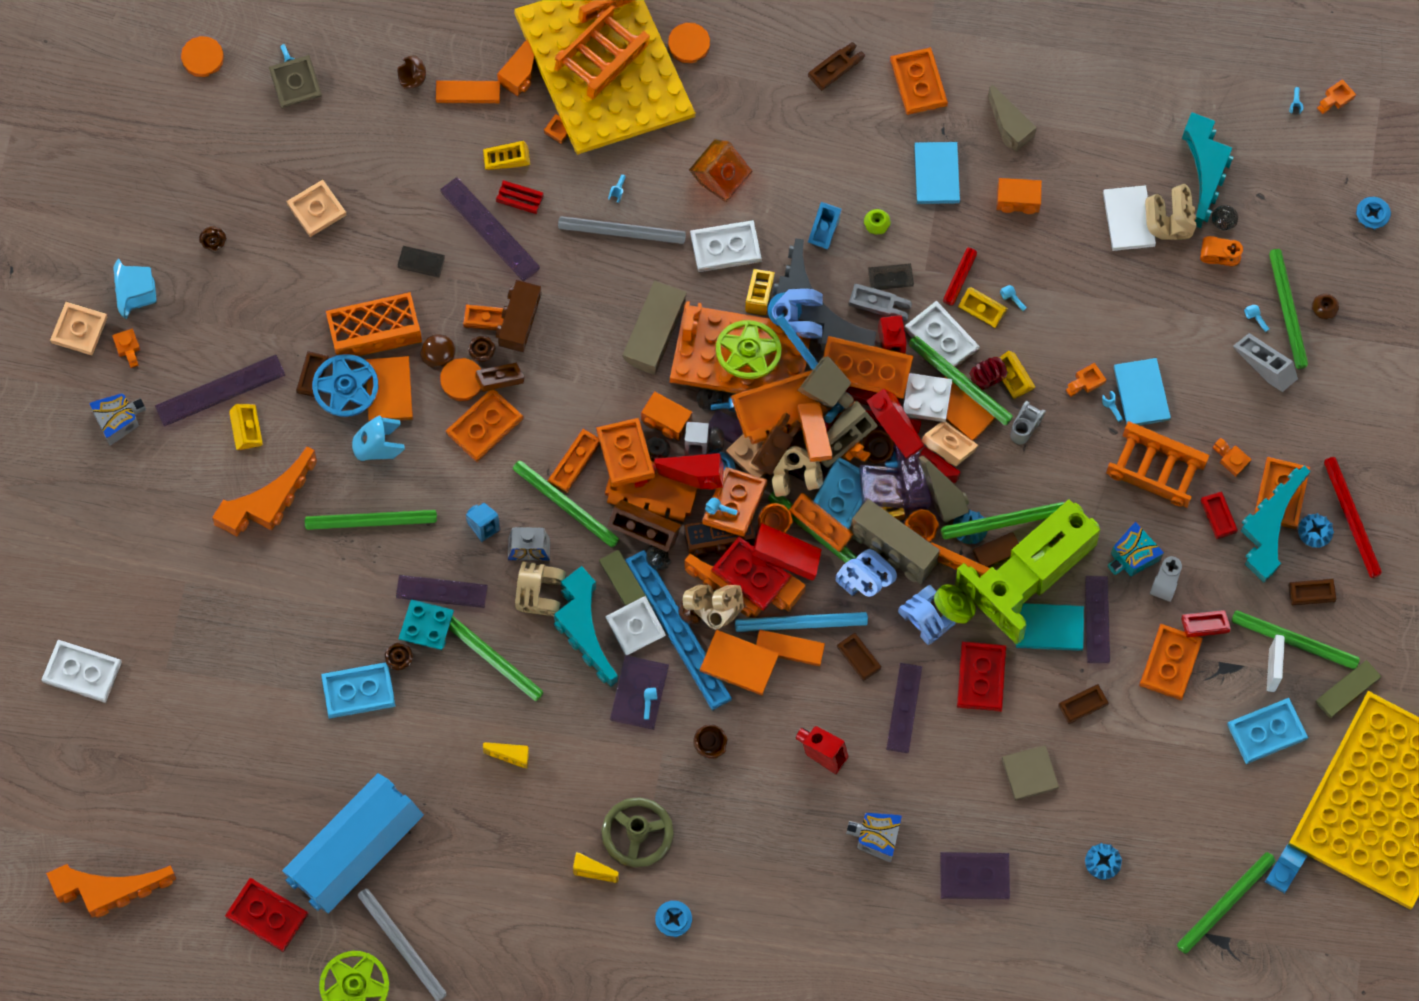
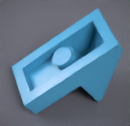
M824 202L820 203L808 243L829 249L835 229L839 225L841 208Z
M1287 844L1265 882L1285 894L1308 855Z

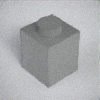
M687 422L684 456L705 455L707 453L709 423Z

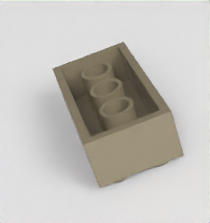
M867 499L852 518L850 530L854 534L852 538L856 542L864 543L869 549L876 551L894 569L897 570L899 568L910 581H917L919 584H922L936 567L940 550L870 499Z

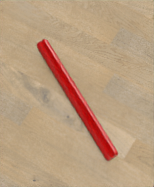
M1335 457L1327 458L1324 461V465L1368 574L1371 578L1378 577L1382 573L1338 462Z

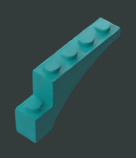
M1191 112L1182 139L1187 142L1198 172L1199 203L1195 222L1196 227L1201 228L1204 221L1208 223L1212 210H1209L1210 204L1216 203L1219 195L1216 189L1218 185H1223L1226 174L1223 173L1225 167L1230 168L1234 157L1230 155L1232 147L1213 141L1217 131L1213 129L1215 120Z
M1305 465L1300 470L1295 468L1288 475L1290 480L1285 485L1280 483L1272 492L1275 495L1270 500L1265 498L1257 506L1259 511L1254 515L1250 513L1242 521L1243 527L1241 532L1258 547V549L1252 548L1245 556L1248 558L1245 566L1263 583L1281 565V562L1278 560V538L1281 522L1290 499L1311 472Z
M581 566L561 581V594L567 601L571 600V602L554 614V626L561 634L565 633L568 636V642L574 650H580L583 654L584 662L589 667L593 666L598 671L596 675L601 682H607L612 687L618 682V675L608 663L600 648L592 622V593L596 590V581Z

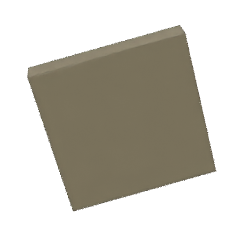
M310 55L269 66L281 108L322 96Z
M1046 745L1002 757L1015 801L1059 788Z

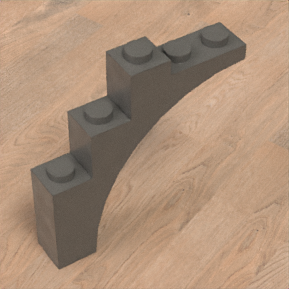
M795 238L794 246L790 245L788 258L792 259L791 265H786L785 277L780 276L779 284H774L773 296L787 292L788 289H813L805 271L803 259L804 239ZM824 303L821 306H801L802 314L799 317V321L815 322L822 326V338H818L817 341L818 344H821L820 352L825 351L828 336L874 346L875 331L860 328L843 320Z

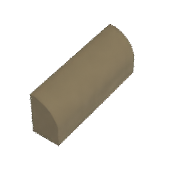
M654 280L622 355L626 362L637 369L653 375L656 374L686 303L687 292Z

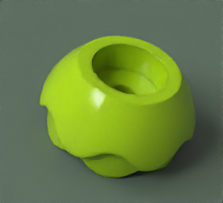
M873 209L864 217V225L869 233L875 235L884 234L890 227L891 220L885 211Z

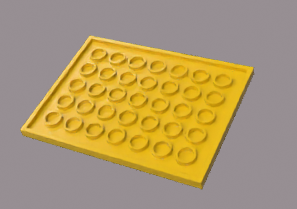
M542 0L514 10L516 19L525 39L529 41L536 64L577 155L695 117L696 113L644 0H635L615 9L613 19L634 36H639L643 31L649 34L648 47L594 100L587 96V82L566 65L558 72L554 69L555 57L561 50L565 51L596 20L594 18L581 23L578 18L579 8L594 0ZM607 24L599 31L619 49H625L629 44L628 41ZM593 38L585 45L606 63H611L615 59V55ZM579 51L571 58L590 75L597 77L601 73V69Z
M1368 691L1288 845L1410 910L1419 896V717Z

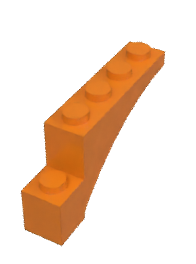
M307 446L287 471L262 489L234 500L226 501L223 499L212 517L214 525L238 537L241 531L244 532L249 524L248 519L272 531L274 526H278L282 521L285 508L290 507L293 503L296 490L301 489L304 485L307 472L314 469L317 463L315 450Z
M689 554L685 559L684 567L686 572L694 578H700L704 581V585H710L713 590H718L728 585L711 572L713 566L701 561L692 554ZM791 575L790 581L772 601L780 610L785 609L789 612L805 593L806 585L793 575ZM743 596L744 608L741 610V613L747 617L756 618L762 610Z
M68 864L46 873L60 903H69L75 900L77 895L81 894L92 918L95 916L97 918L105 916L109 913L110 909L124 907L131 902L130 900L137 897L144 898L150 895L152 890L158 887L166 888L177 879L171 865L154 872L126 877L91 875L71 869Z

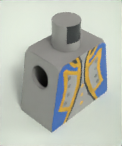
M122 393L89 403L109 446L136 429L139 424L135 415L146 410L141 398L128 403L125 395Z
M530 527L512 528L508 537V560L550 561V537L545 529Z
M865 813L863 824L849 821L846 834L859 837L857 845L859 850L891 862L902 816Z

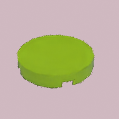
M944 584L934 595V602L938 610L945 617L956 623L969 622L976 612L972 598L968 594L965 596L961 588Z

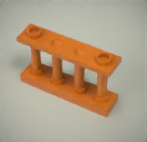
M612 5L607 10L603 9L598 14L596 20L565 51H559L555 57L554 69L558 72L566 65L587 82V96L592 100L637 58L649 44L650 35L645 31L639 36H634L613 19L615 7ZM607 24L628 41L629 44L625 49H619L599 31ZM593 38L615 55V59L611 63H606L585 45ZM579 51L601 69V73L597 77L592 76L571 58Z
M1128 421L1123 433V437L1127 439L1117 465L1109 463L1106 474L1116 481L1123 480L1168 499L1175 506L1187 508L1192 496L1187 495L1186 492L1196 469L1204 470L1210 455ZM1140 443L1147 447V451L1138 472L1135 473L1126 469L1125 466L1135 444ZM1159 451L1166 454L1168 458L1156 482L1145 477L1155 453ZM1180 460L1187 463L1188 468L1178 490L1166 486L1175 462Z

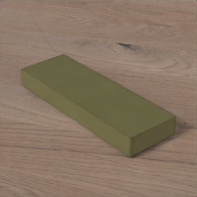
M619 550L599 560L600 565L625 606L646 596Z
M1365 660L1319 697L1316 703L1331 719L1377 682L1381 675Z

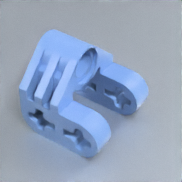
M788 289L772 309L774 319L782 315L783 310L787 308L788 314L784 318L798 336L811 339L822 338L821 325L810 321H798V308L796 304L821 306L823 305V294L814 289Z
M868 549L859 554L856 559L846 562L836 574L835 581L851 596L860 591L863 595L871 597L881 591L882 587H887L895 582L897 573L876 551ZM868 557L871 558L870 565L867 563ZM884 572L888 574L887 579H884ZM869 582H871V583L873 584V585H872V589H870V588L868 587V586H869Z
M928 585L918 594L912 596L898 610V613L905 621L910 620L921 631L920 637L927 645L932 644L956 624V622L951 621L944 615L940 617L934 606L930 603L934 600L936 590L931 585Z

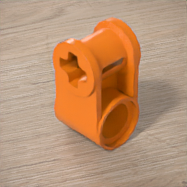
M1207 236L1202 241L1200 260L1207 264L1236 266L1241 261L1243 246L1236 240Z

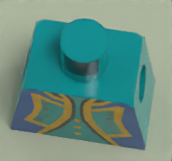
M1135 522L1112 548L1111 555L1114 560L1108 564V568L1114 575H1117L1124 569L1130 576H1134L1158 563L1162 559L1164 552Z

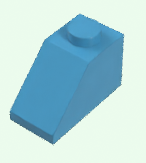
M487 504L474 505L468 510L466 521L481 542L500 531L498 514Z

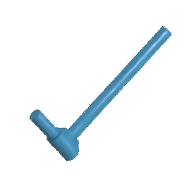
M778 316L775 319L813 370L818 362L784 316ZM837 402L826 414L824 420L827 423H831L845 408Z

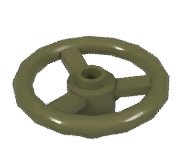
M642 797L625 799L614 805L605 816L601 829L603 845L609 855L620 864L634 868L650 866L661 860L670 849L674 836L672 820L666 810L655 801ZM641 806L651 809L661 820L648 823L642 816L628 818L621 811L629 807ZM614 819L626 828L627 838L631 841L628 857L619 852L611 840L610 830ZM664 829L665 835L659 849L648 857L637 858L639 845L648 838L649 833Z

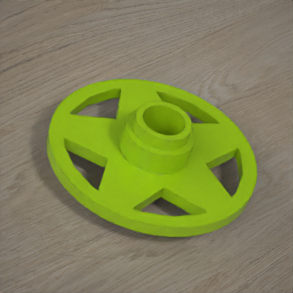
M744 320L727 326L720 333L716 342V356L720 365L728 373L739 378L755 379L763 377L773 371L780 361L782 349L777 334L767 325L757 321ZM744 327L741 336L728 334L734 329ZM758 328L768 333L772 339L759 338ZM721 345L732 352L726 362L721 354ZM777 351L775 359L767 367L764 356ZM748 365L755 373H745L737 370Z
M348 951L339 954L325 966L321 974L319 983L321 998L323 1001H366V998L381 997L379 1001H386L389 992L387 971L383 964L369 953ZM349 957H363L353 968L340 961ZM374 963L383 975L384 984L371 978ZM331 969L337 982L325 991V980Z

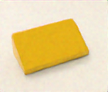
M972 287L967 289L958 305L959 308L994 328L997 327L1008 309Z
M1008 351L999 357L1005 363L1008 371L1006 378L1002 381L1013 399L1036 388L1014 352Z
M235 404L229 413L236 450L262 446L256 405Z

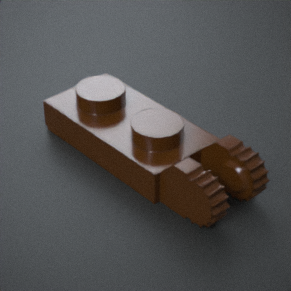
M852 42L808 73V77L822 91L864 59L865 54L861 51L849 59L848 55L857 47Z
M784 413L776 426H773L751 461V464L767 475L773 473L794 439L792 437L801 426V423L796 420L792 423L787 433L782 431L790 419L788 413Z

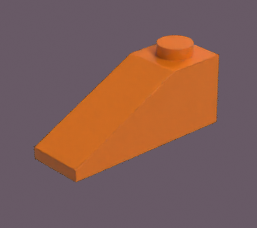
M528 39L497 73L500 85L517 97L522 91L526 92L531 86L535 59Z

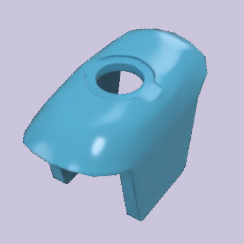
M118 259L113 266L117 308L121 316L127 319L131 310L157 302L155 280L152 277L150 267L124 266L120 259Z
M377 416L366 423L353 437L352 449L356 458L360 461L394 459L404 451V444L385 442V435H389L401 425L400 420ZM367 435V441L364 444L363 436Z

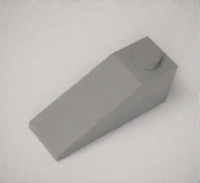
M1250 333L1233 346L1269 384L1281 392L1298 380L1292 360Z

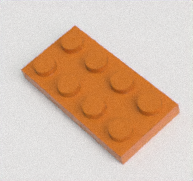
M828 336L823 357L828 356L850 380L851 387L877 393L884 388L895 394L896 397L904 398L914 356Z

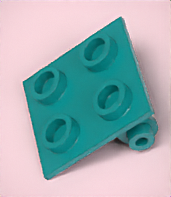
M411 599L398 640L442 650V648H445V638L454 610Z

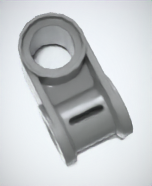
M1025 401L1013 423L1010 433L1011 440L1018 445L1025 444L1039 426L1046 411L1039 410L1031 406L1029 401ZM1017 429H1022V430H1024L1026 433L1021 434V433H1018L1016 430H1017Z
M1170 556L1164 559L1153 582L1150 595L1171 602L1182 569L1181 561L1178 558ZM1169 566L1173 567L1172 572L1168 571Z

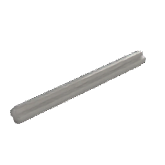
M561 216L558 221V228L565 230L684 244L686 232L679 230Z
M365 888L358 894L359 899L436 1001L444 999L447 995L446 991L369 889Z

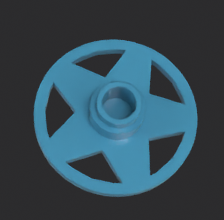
M350 354L337 355L326 360L317 369L312 383L313 394L319 406L326 412L340 417L354 416L365 411L374 402L378 393V378L374 368L363 358ZM345 360L358 362L364 367L351 370ZM333 363V375L319 378L324 369ZM372 377L374 386L370 396L363 388V385ZM318 391L331 394L330 407L321 400ZM349 401L361 405V407L354 410L342 411Z

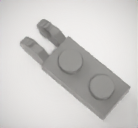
M854 284L848 306L887 317L901 315L903 321H907L909 315L906 312L894 309L893 306L895 304L898 307L909 309L912 306V302L897 297L892 293Z

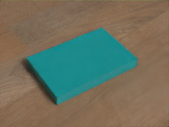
M1022 604L1019 614L1024 617L1027 625L1024 639L1018 644L1016 643V648L1083 651L1084 606Z

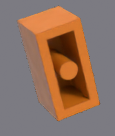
M999 178L996 210H1001L1004 213H1012L1014 211L1025 214L1039 213L1042 180Z
M654 391L641 412V420L647 427L662 431L665 437L669 439L674 438L679 441L686 431L687 422L692 421V411Z

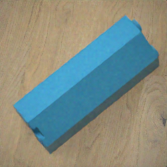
M377 773L282 870L288 877L285 881L294 890L298 887L311 898L308 902L317 911L322 909L329 914L424 814L406 795L403 796L389 779Z

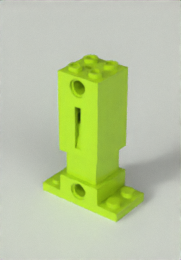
M1068 499L1011 550L1010 559L997 571L991 567L979 578L977 571L973 567H968L963 563L957 568L955 585L961 588L966 596L968 594L974 604L1015 644H1018L1024 639L1027 625L1024 617L1019 614L1022 604L1035 593L1041 596L1097 546L1100 533L1099 524L1093 518L1089 519L1079 504L1073 503Z

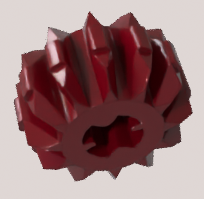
M988 358L971 369L969 373L970 379L982 390L988 389L1006 378L1008 374L1007 367L1001 358Z

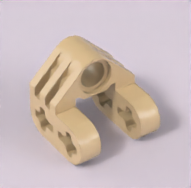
M1186 184L1172 188L1173 214L1170 217L1166 216L1165 202L1161 195L1155 194L1146 198L1147 228L1153 236L1161 240H1183L1193 236L1196 229L1195 207L1192 206L1191 191Z
M799 446L790 447L773 471L772 484L775 496L780 497L789 494L791 491V480L788 470L802 468L803 465L806 466L804 476L807 489H819L823 484L820 461L810 462L808 452ZM796 453L799 456L800 461H791L789 458V454Z
M522 562L517 581L516 609L526 613L554 616L560 609V602L539 598L541 583L561 585V581L565 579L566 572L559 568L547 567L544 564L536 565V563L527 564V562Z
M697 585L684 592L683 606L686 610H694L712 629H720L730 624L744 608L742 588L739 585H727L713 593L710 585Z

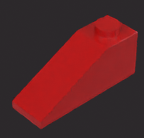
M883 388L867 400L875 417L905 458L908 459L924 447L922 440L895 394Z
M720 453L657 458L654 461L660 476L698 489L712 490L723 488L724 465Z

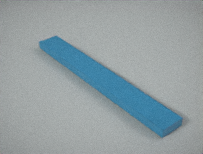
M645 550L625 560L711 710L713 711L731 701L732 698L720 679L700 672V667L706 654L690 626L681 619L677 604Z

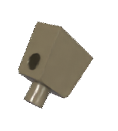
M828 356L823 357L798 389L800 393L828 408L833 407L838 402L846 409L854 400L852 396L845 392L851 384L850 380Z

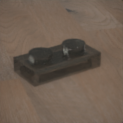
M403 246L397 266L399 269L440 278L445 255Z
M911 263L868 267L870 288L882 290L913 287L914 285Z

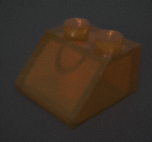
M714 139L689 169L700 185L724 202L731 198L753 172L729 141Z

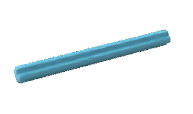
M866 612L744 618L735 620V630L737 632L759 631V629L767 631L863 626L868 624V615Z

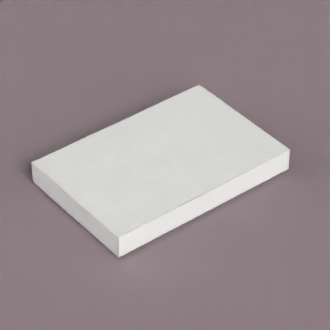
M1146 185L1103 190L1112 251L1155 247V236L1149 232L1146 222L1145 200L1148 197Z
M754 220L690 231L698 272L762 262Z
M937 301L904 326V330L911 338L918 336L955 368L980 348Z
M58 640L42 677V682L106 703L122 661Z

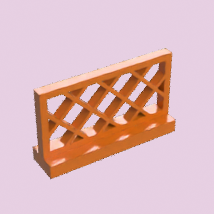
M411 292L326 311L336 356L343 354L363 356L422 342ZM408 300L409 305L405 310L396 307L398 302ZM385 306L388 309L381 315L375 312L377 307ZM361 310L366 312L362 320L353 315ZM392 310L400 314L396 322L387 318ZM341 315L345 319L339 325L332 321V317ZM371 315L380 319L375 326L366 323ZM406 317L412 320L414 324L403 326L400 323ZM350 320L358 324L354 331L345 328ZM383 322L392 325L391 329L382 331L379 328ZM362 327L371 330L368 335L361 336L357 334ZM341 331L350 335L346 340L337 341V336Z

